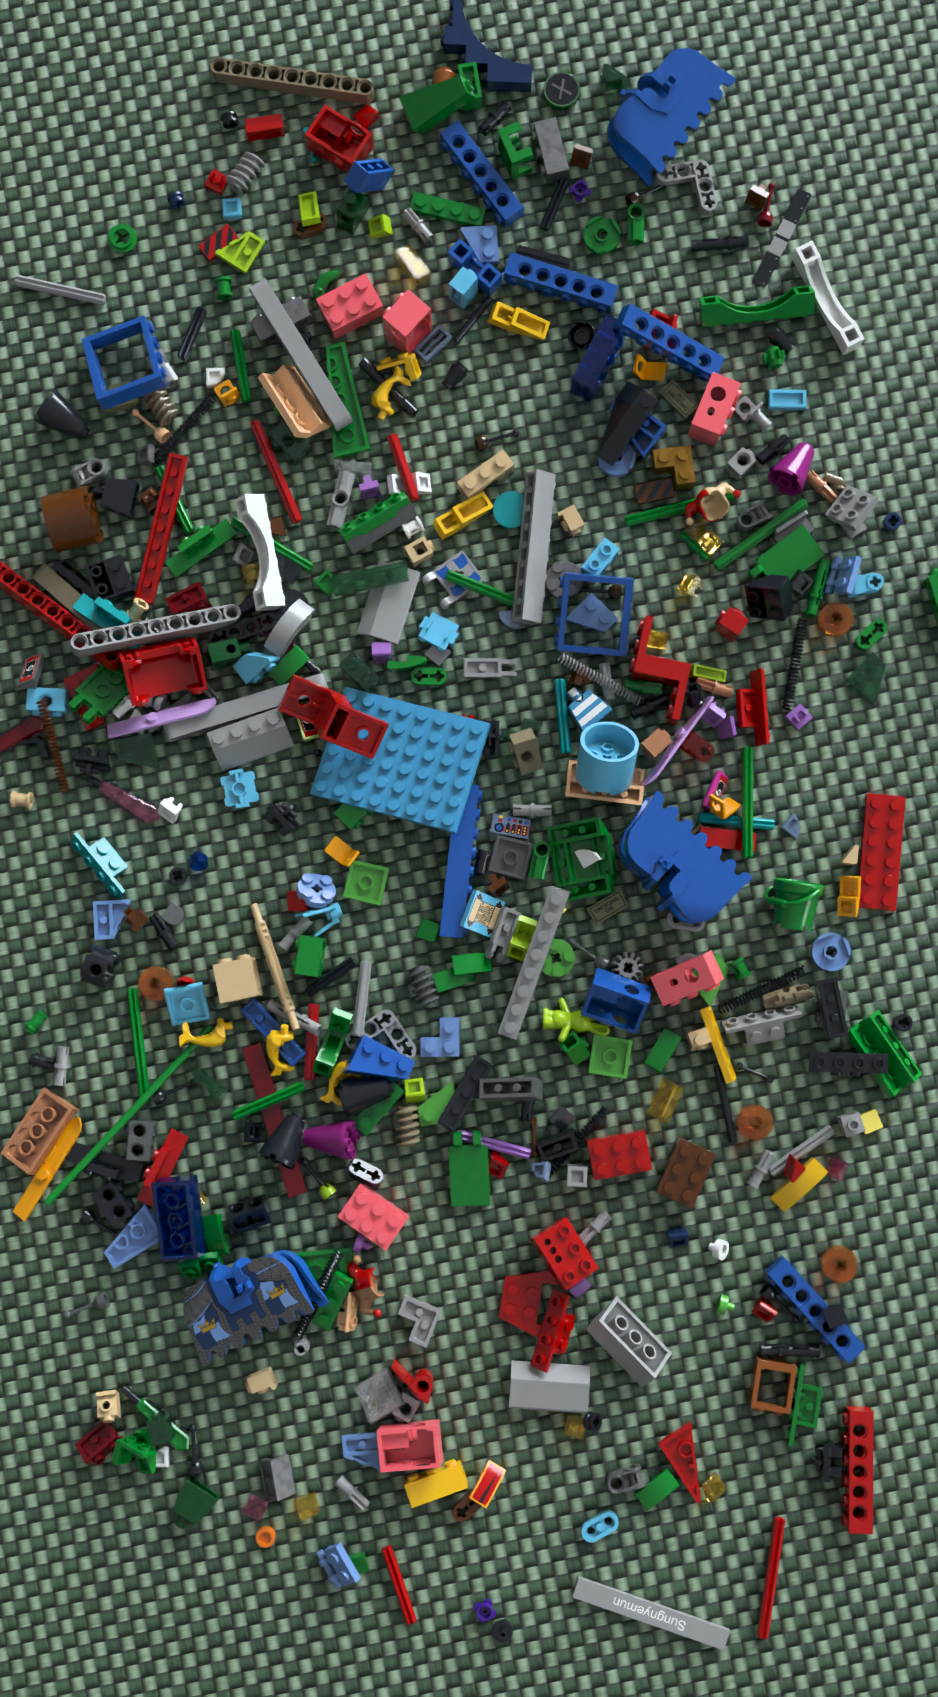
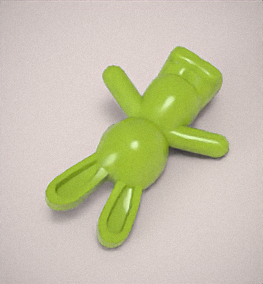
M564 998L558 999L561 1010L553 1011L543 1008L542 1030L562 1029L558 1037L560 1042L566 1040L571 1028L576 1032L589 1031L600 1036H607L610 1033V1029L606 1025L592 1023L591 1021L597 1020L581 1015L582 1010L571 1013Z

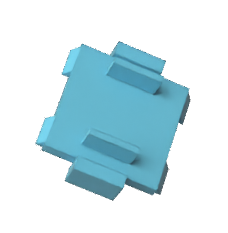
M432 612L430 617L425 616L419 626V631L421 632L418 635V640L424 643L426 641L437 647V650L444 652L448 646L452 648L459 635L456 631L459 625Z
M243 769L229 771V776L220 778L221 786H224L225 806H236V809L250 807V803L259 800L254 783V772H244Z

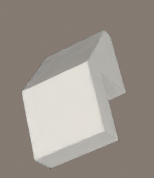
M420 472L411 474L418 495L432 492L430 474ZM388 475L389 495L400 491L406 494L400 475Z

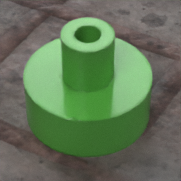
M719 1295L715 1313L724 1315L726 1310L733 1312L735 1304L728 1302L729 1296Z

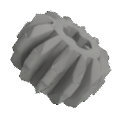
M623 952L624 959L620 955H616L620 962L612 961V964L617 966V968L611 969V972L618 971L617 975L628 979L633 977L635 981H638L639 978L636 976V973L643 975V972L638 970V968L644 967V964L637 965L641 958L637 957L633 960L634 952L630 953L629 958L627 952ZM624 963H626L627 965L630 963L632 965V967L630 968V973H628V971H626V973L623 971V969L625 968L623 965Z

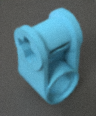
M878 573L857 575L853 592L848 594V597L876 593L884 584L883 576ZM872 580L878 583L875 587L874 584H870Z

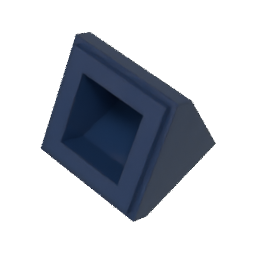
M686 1227L666 1230L669 1248L688 1246V1231Z

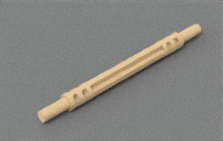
M257 903L251 904L250 908L255 920L254 926L284 1013L288 1016L292 1030L296 1031L300 1029L294 1012L296 1009L266 922L262 919Z

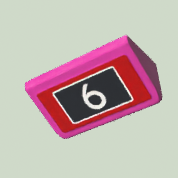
M718 770L714 774L701 806L706 810L710 811L709 795L713 794L721 798L729 778L722 771Z

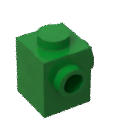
M574 1030L568 1034L564 1042L558 1041L575 1066L591 1055L587 1050L589 1044L583 1037L579 1038Z

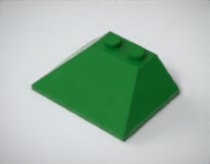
M599 816L546 827L556 887L570 892L567 901L613 893L617 876L611 835ZM580 849L596 852L601 857V860L583 868L575 851Z

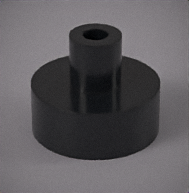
M505 1619L496 1621L493 1626L494 1638L499 1642L509 1641L513 1635L511 1623Z

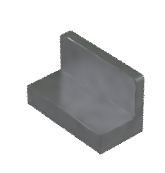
M804 511L774 530L771 537L777 544L802 524L809 533L813 532L814 529L806 518L808 512Z
M284 1454L277 1458L258 1460L265 1500L280 1501L296 1493L289 1454Z

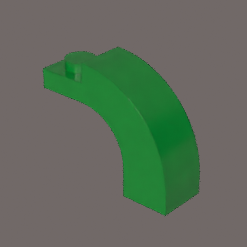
M334 1008L327 1033L315 1059L313 1072L331 1078L349 1032L353 1014Z

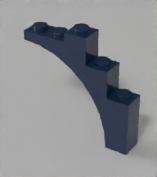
M450 0V11H453V17L449 16V26H445L444 34H441V46H444V54H462V64L476 62L478 73H484L483 83H487V91L531 92L532 65L516 63L490 51L472 32L464 15L462 0Z

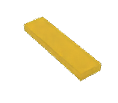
M707 1006L702 1008L700 1012L726 1084L736 1080V1075L712 1008Z

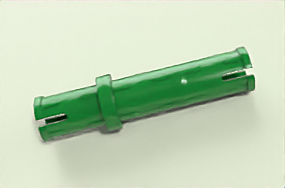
M820 559L818 561L812 590L808 594L809 600L805 612L806 616L817 617L820 602L823 600L822 593L827 573L831 564L828 560Z

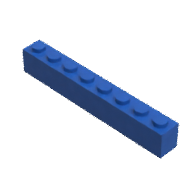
M472 784L457 834L451 833L440 937L463 939V935H467L468 929L461 927L460 923L467 907V897H470L472 893V885H469V878H473L474 866H471V858L475 859L476 847H473V840L478 838V828H475V822L480 820L481 810L477 809V803L482 801L483 790H479V785Z

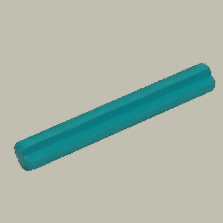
M560 678L554 681L560 752L568 754L571 753L566 683L565 679Z
M699 813L698 821L700 823L742 827V816L730 815L723 820L713 813ZM753 817V828L774 829L775 820Z

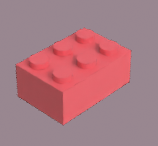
M366 273L316 298L318 309L334 339L382 316L384 313L383 304Z
M363 1183L359 1184L338 1215V1218L385 1251L409 1217L407 1213Z

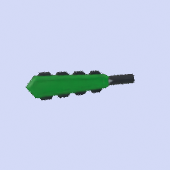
M126 1384L120 1389L135 1404L138 1415L141 1418L147 1419V1424L151 1428H155L161 1438L167 1440V1445L171 1449H176L177 1451L189 1449L190 1436L185 1428L178 1427L176 1421L171 1417L167 1418L161 1408H155V1403L151 1400L147 1401L140 1398Z

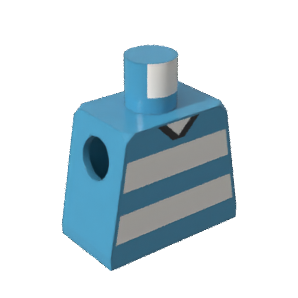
M574 687L567 693L573 701L568 706V711L581 733L589 725L600 722L612 711V708L591 690L581 694Z

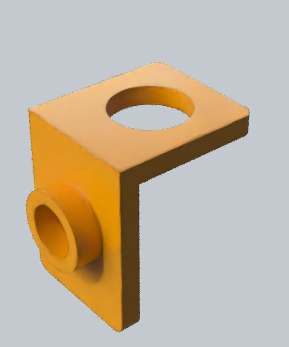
M637 354L633 373L642 381H664L668 364L666 362H647L640 354ZM639 362L641 363L640 371L638 370Z
M229 379L214 388L224 407L235 403L240 398L237 388L232 385ZM222 388H230L229 391L221 395Z
M713 794L709 795L710 812L723 820L741 808L740 803L729 797L721 800Z
M334 836L324 849L327 854L344 867H349L360 853L358 850H353L337 836Z

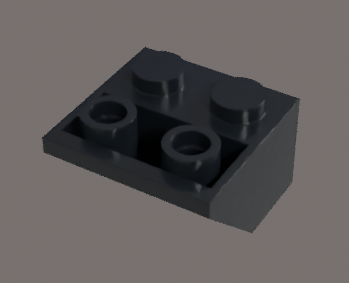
M121 554L84 566L95 599L99 596L103 600L107 599L112 602L135 596L136 592L125 560Z
M771 574L744 585L750 617L785 621L794 608L789 576Z

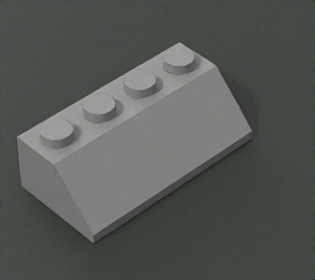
M278 708L207 733L222 772L294 747L283 712L278 711Z
M617 1296L608 1303L586 1329L641 1387L657 1377L672 1354Z

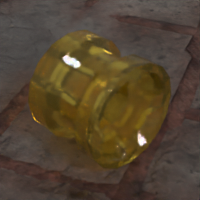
M252 563L242 566L240 570L244 574V584L257 583L259 564Z

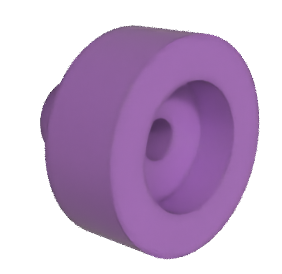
M358 1233L352 1251L360 1253L361 1248L369 1250L371 1242L365 1241V1236Z

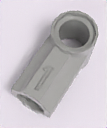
M161 348L158 350L164 361L161 365L167 373V377H165L167 387L165 389L172 388L179 382V379ZM145 357L151 369L153 370L150 357Z

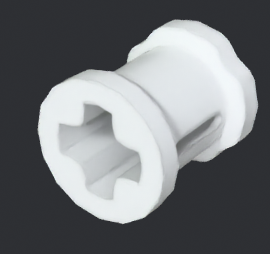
M418 516L414 520L401 525L408 539L420 531H425Z

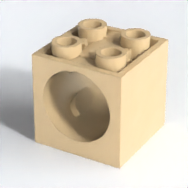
M250 954L236 956L237 960L233 961L231 958L217 960L218 964L213 965L220 1003L263 996L255 957H251Z

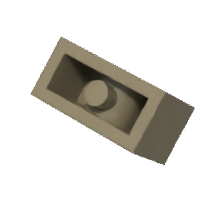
M532 728L510 734L511 742L508 743L511 754H515V757L512 758L515 769L519 768L521 775L543 769L536 737Z

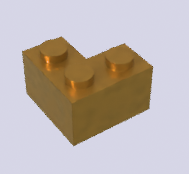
M691 445L655 449L652 451L653 475L672 473L674 491L694 488L696 480Z

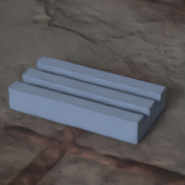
M439 324L413 349V352L427 365L453 337ZM441 331L442 333L421 353L420 350ZM446 336V338L426 357L425 355L428 354Z

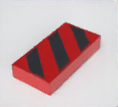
M226 224L198 245V247L209 262H212L217 258L215 256L216 250H221L229 245L231 241L239 239V237Z

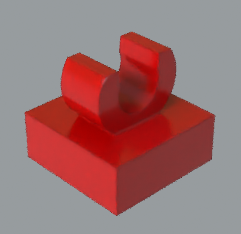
M213 169L204 186L222 196L228 185L226 182L227 176Z

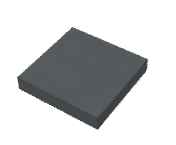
M497 834L487 872L525 881L534 843Z

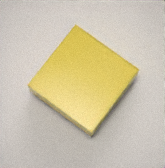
M876 1109L860 1114L865 1128V1135L883 1128Z

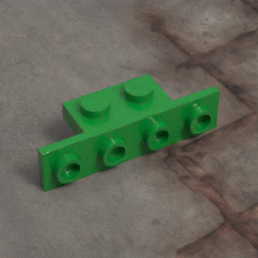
M227 519L212 529L209 525L201 526L190 538L185 537L180 541V545L177 546L180 552L165 563L177 578L238 534Z
M802 1363L800 1368L797 1367L795 1379L798 1380V1385L794 1387L792 1398L795 1400V1405L791 1407L789 1414L792 1425L787 1428L786 1439H789V1446L792 1447L795 1441L797 1424L817 1429L823 1387L803 1383L806 1363Z

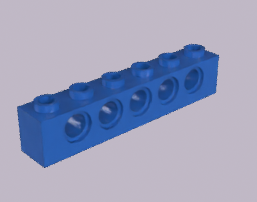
M457 120L441 131L439 141L441 148L445 152L448 151L453 164L460 167L463 177L472 183L474 192L477 195H481L484 205L487 209L493 211L496 221L499 224L502 223L506 228L521 218L524 213V207L461 123ZM455 145H462L461 148H456V147H454V146H455ZM472 159L473 162L468 163L465 160ZM479 173L484 174L483 177H477L476 175ZM494 188L495 191L489 192L487 189ZM501 202H503V203H505L506 205H505V206H499L498 204L501 203Z
M513 252L510 253L504 271V281L510 285H520L529 291L536 290L549 297L556 296L564 302L572 301L584 308H594L600 313L611 312L618 289L616 284ZM526 271L529 274L527 276H523L520 274V272ZM545 277L547 280L539 281L538 278ZM562 282L564 286L558 287L556 283ZM580 288L582 292L577 293L573 289ZM593 293H597L600 295V297L594 298L591 295Z
M631 303L622 307L614 327L622 336L634 339L638 345L650 348L652 353L664 356L668 362L680 365L684 371L694 373L700 380L705 382L710 380L713 372L719 373L725 358ZM635 323L638 324L639 330L636 328ZM651 332L654 333L655 339H653ZM667 341L670 343L671 348L668 347Z
M781 1255L765 1270L768 1274L766 1279L774 1287L776 1285L780 1287L782 1291L779 1293L787 1302L791 1300L795 1304L793 1309L800 1316L804 1314L809 1319L806 1323L813 1331L818 1329L822 1334L820 1336L821 1340L827 1346L831 1344L836 1349L833 1353L840 1361L845 1359L850 1363L866 1348L845 1323L832 1329H823V1323L826 1320L821 1309L828 1305L784 1256ZM785 1276H791V1282L788 1285L782 1284V1279ZM798 1291H804L805 1293L801 1300L796 1299ZM812 1306H817V1313L814 1315L809 1314V1309ZM843 1335L845 1337L844 1342L837 1344L836 1339Z

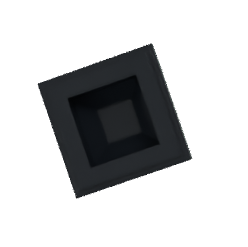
M245 1122L244 1142H260L262 1122Z

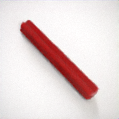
M392 433L387 436V440L406 495L410 501L414 502L419 499V495L398 435Z
M308 1004L307 1016L316 1023L319 1021V1005ZM306 1030L305 1052L307 1054L304 1061V1080L313 1081L315 1080V1072L312 1070L317 1054L318 1035L315 1036Z
M387 1545L382 1548L381 1552L407 1625H411L416 1622V1616L392 1546Z

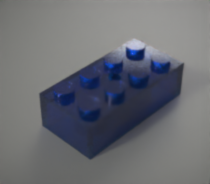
M607 313L571 381L570 393L588 402L591 401L592 397H597L602 381H605L609 374L610 364L613 365L615 363L619 348L622 349L626 341L625 336H622L618 330L614 329L617 318Z
M197 1175L162 1177L152 1182L161 1261L200 1258L207 1253Z

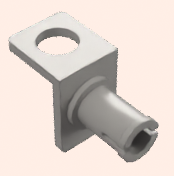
M743 396L737 402L734 412L745 423L753 420L763 432L772 424L761 412L763 402L755 406L747 396ZM746 403L749 405L750 411L742 413L739 406Z

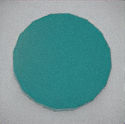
M508 491L496 498L493 505V515L495 521L505 529L521 527L524 495L516 491Z

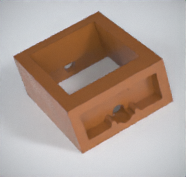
M755 1356L748 1404L753 1408V1411L764 1413L765 1410H768L778 1416H784V1413L790 1414L797 1365L794 1362ZM762 1368L789 1373L784 1405L757 1401Z

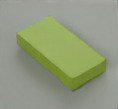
M316 191L298 195L302 226L321 223Z

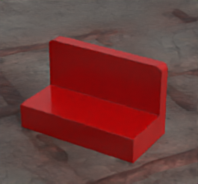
M282 114L245 119V129L249 142L285 136Z

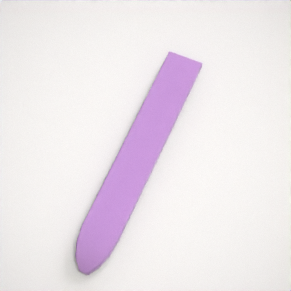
M713 696L704 697V704L696 708L686 724L677 730L675 739L640 785L644 786L651 783L661 773L714 700Z
M216 699L200 700L107 724L108 738L205 714L214 708Z

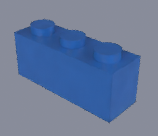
M382 158L355 161L343 181L348 184V188L354 193L381 190L385 188L395 170Z

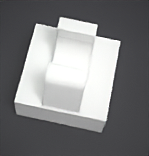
M170 797L160 803L157 813L173 824L178 818L182 804L180 803L178 806L173 805L174 798Z

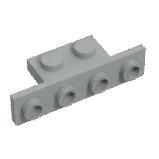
M796 1004L787 1005L781 1008L767 1009L759 1013H749L741 1017H731L723 1020L722 1026L726 1034L744 1030L746 1044L750 1046L785 1038L783 1021L800 1018L802 1013Z

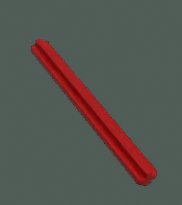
M254 420L250 423V426L290 520L293 524L302 521V517L261 421Z
M778 1516L774 1517L757 1630V1636L761 1639H768L785 1527V1519Z

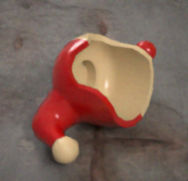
M726 482L719 484L717 487L704 488L699 492L697 498L685 507L686 524L688 526L693 525L692 515L695 513H700L708 522H715L721 519L730 508V503L725 494H733L735 498H739L741 496L740 490H735Z

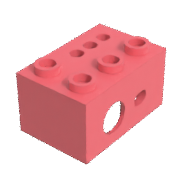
M409 289L405 293L402 292L396 298V303L392 307L389 306L383 313L385 338L402 353H412L413 349L433 331L431 308Z
M713 372L687 436L715 447L719 436H724L728 427L725 421L727 418L731 419L742 393L739 390L741 383Z
M712 950L650 977L662 1005L669 1004L670 1007L681 1003L680 999L687 997L689 1000L698 996V991L704 989L705 992L715 989L720 986L719 982L724 979ZM692 968L698 971L699 976L694 975Z
M439 1419L382 1424L376 1431L380 1473L441 1467L443 1450Z

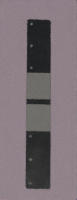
M800 188L797 190L752 282L766 287L811 197L810 193Z

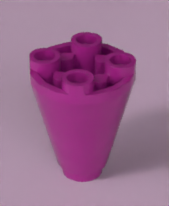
M346 1120L305 1129L303 1134L304 1145L342 1159L355 1158V1144L360 1139V1132L356 1130L355 1121Z

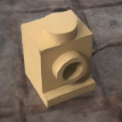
M574 504L557 513V520H562L560 522L565 532L568 531L570 536L575 537L583 532L585 524Z
M425 536L404 546L413 567L434 556L433 551L435 548L431 540L427 541ZM419 550L424 551V553L421 555H419L417 552Z
M706 1027L685 1033L691 1051L701 1050L710 1045L711 1039Z
M271 1366L250 1374L247 1377V1382H245L248 1393L252 1394L256 1392L263 1394L269 1391V1387L274 1390L278 1385Z
M116 1390L96 1392L97 1418L101 1421L103 1420V1423L114 1422L115 1419L121 1418L120 1393ZM110 1403V1407L105 1409V1404Z

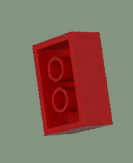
M644 1129L586 1139L594 1181L652 1170Z

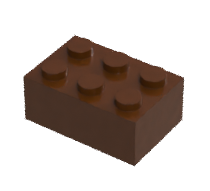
M678 1136L654 1190L693 1209L716 1154Z

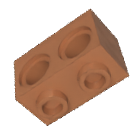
M657 728L641 743L638 749L652 762L672 742L670 740L671 736L666 730L663 729L661 731Z

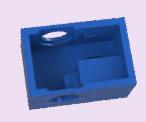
M597 968L586 994L581 1015L637 1034L649 1005L652 987ZM613 1016H621L627 1023H618L613 1019Z

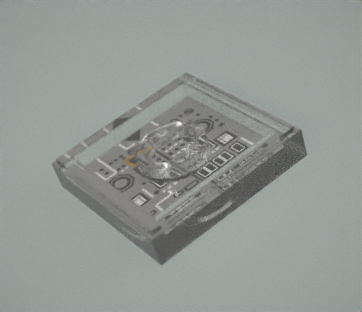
M384 1368L354 1387L370 1424L376 1423L405 1405L389 1368Z

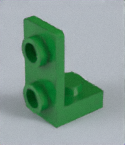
M126 1436L125 1438L116 1439L111 1463L116 1466L131 1463L133 1454L144 1459L156 1456L157 1451L150 1448V1445L139 1442L134 1436Z

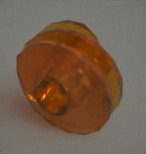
M836 602L827 604L819 612L817 624L825 635L839 637L850 630L853 625V611L845 604ZM834 616L837 617V623L833 622Z
M160 966L147 968L141 973L138 980L142 994L152 1001L164 1000V989L175 987L172 973ZM155 979L161 981L159 988L153 986L156 983Z
M750 1105L744 1107L739 1112L737 1126L745 1137L752 1140H761L772 1131L774 1125L773 1117L765 1107ZM755 1117L759 1120V1123L756 1124L757 1127L751 1124Z
M835 1245L824 1252L821 1266L828 1278L838 1283H844L852 1280L856 1275L857 1258L847 1247ZM838 1260L842 1261V1262H841L842 1267H840V1268L837 1266V1265H838V1263H837Z

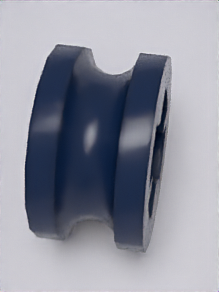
M180 191L173 192L167 197L171 209L181 208L186 203Z
M895 512L887 514L883 519V527L888 531H895L901 525V516ZM891 518H894L897 522L893 526L890 525L891 523H888Z

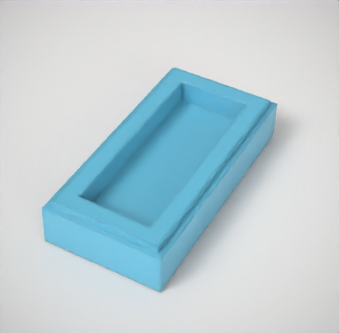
M769 389L768 410H806V390Z

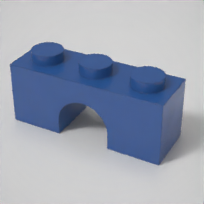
M459 239L447 252L448 262L458 271L464 267L476 273L478 288L488 296H491L502 284V273L489 262L486 265L482 264L474 255V250L463 240Z

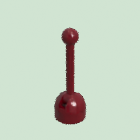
M774 183L768 184L770 194L767 198L766 209L758 216L757 224L765 228L771 227L773 222V215L769 212L772 192L775 189Z

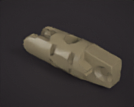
M805 983L762 996V1001L765 1009L777 1008L809 1000L814 997V994L810 990L809 985Z

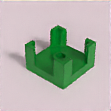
M519 121L498 129L497 148L511 180L532 172L530 164L519 167L520 164L533 159L531 148L526 147L516 151L521 148L518 135L509 138V135L522 130Z

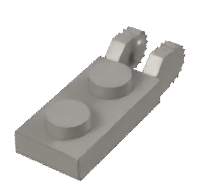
M463 658V678L517 677V672L502 671V665L515 666L517 661L502 658Z
M502 906L489 941L490 944L486 949V958H492L498 945L500 948L497 951L495 961L499 963L503 961L521 915L520 912Z

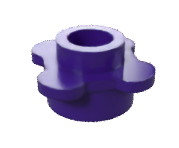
M579 180L574 186L569 188V192L575 196L577 202H581L584 197L591 195V189L588 188L584 180Z
M488 1598L482 1603H475L473 1606L474 1611L477 1612V1619L481 1623L496 1616V1611L492 1608V1601Z

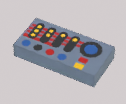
M493 813L490 833L528 839L531 820Z

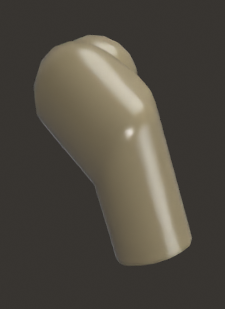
M826 472L823 481L832 484L834 492L839 496L846 487L843 478Z

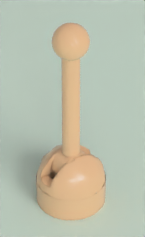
M138 409L132 410L133 416H137L154 430V436L158 442L163 444L169 439L171 432L165 427L156 428L139 414Z

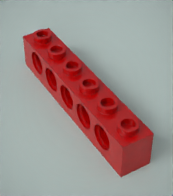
M846 1406V1412H843L842 1415L843 1425H845V1433L842 1434L843 1445H845V1453H843L842 1459L845 1466V1473H843L842 1483L845 1486V1494H842L845 1514H842V1525L849 1534H873L874 1411L870 1407ZM855 1426H862L859 1433H853ZM860 1445L862 1447L859 1453H853L855 1446ZM856 1466H861V1471L854 1474L853 1469ZM861 1486V1491L858 1494H853V1489ZM861 1507L860 1513L853 1514L854 1508Z

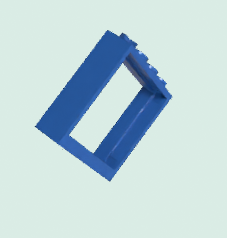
M144 315L82 339L96 398L104 410L167 387L165 380L167 373L161 365L164 361L161 353L157 350L160 346L157 338L153 335L155 329L152 322H148ZM143 333L154 374L107 391L97 350Z
M564 572V576H560L559 588H563L562 596L558 595L557 607H561L560 615H556V626H559V632L554 635V645H557V650L626 657L634 579ZM570 580L625 585L618 649L564 644Z

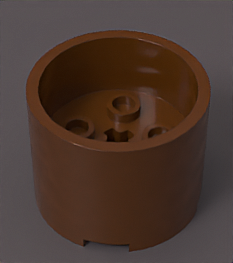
M89 486L41 497L46 529L57 553L104 541L103 531L99 530V527H101L99 511L93 493H88Z

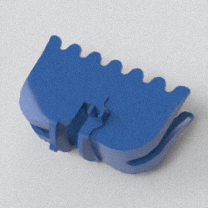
M690 48L674 50L663 60L658 69L645 73L638 79L637 89H622L619 93L621 107L612 117L607 127V139L610 147L638 175L646 186H651L654 182L651 170H656L658 174L664 171L665 162L662 157L673 158L676 156L677 150L674 142L680 144L687 142L688 134L685 128L697 129L700 125L697 113L708 115L711 112L708 99L719 101L723 96L720 85L731 86L736 78L696 50Z
M656 791L652 798H645L642 806L621 834L618 843L619 857L623 865L640 878L644 890L651 888L665 873L669 874L658 887V894L661 899L658 901L657 909L660 912L667 908L676 919L683 923L696 924L705 922L716 916L733 896L752 879V876L747 872L736 875L734 873L736 868L735 860L728 859L722 862L720 860L722 849L719 846H713L710 849L706 848L707 835L703 832L692 835V821L685 819L682 822H678L676 820L679 813L677 807L670 806L664 809L662 807L664 796L659 791Z

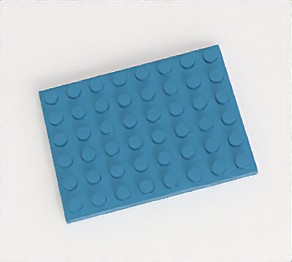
M345 687L343 695L347 697L354 709L388 722L389 726L373 759L327 741L310 794L457 834L491 726L490 723ZM365 729L360 730L358 733L359 738H365L368 735V731Z

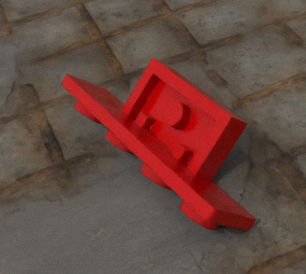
M763 668L750 671L751 689L735 690L738 728H754L755 747L770 743L765 688L766 678Z
M171 1128L160 1151L156 1149L151 1160L154 1161L152 1167H147L142 1177L145 1181L137 1200L155 1207L189 1138L187 1135Z
M556 1289L552 1290L531 1361L532 1367L548 1373L553 1353L565 1354L575 1320V1315L565 1313L570 1295Z

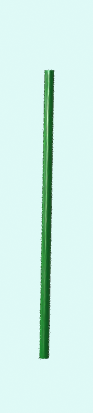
M208 1024L198 1036L210 1034L214 1028ZM194 1043L188 1045L44 1200L45 1203L50 1206L199 1045Z

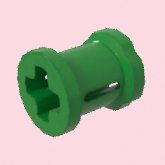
M228 276L215 278L218 290L216 298L218 300L228 301L233 298L230 288L232 280Z
M743 956L727 964L734 971L736 981H740L752 974L751 971H748L743 961Z

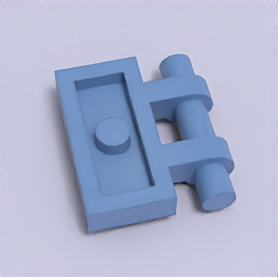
M857 555L843 556V559L834 556L833 563L829 567L830 574L825 582L826 588L824 593L831 595L833 591L837 595L852 594L862 558Z
M341 1542L328 1546L324 1551L321 1549L316 1552L319 1558L318 1563L321 1567H324L328 1574L329 1582L333 1583L336 1589L342 1585L346 1586L356 1583L361 1578Z

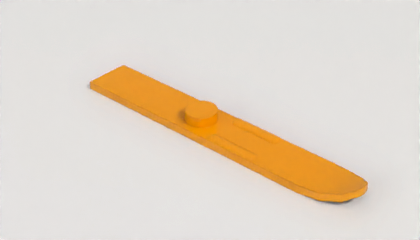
M74 1117L67 1124L12 1211L23 1221L28 1219L78 1139L82 1128L79 1117Z

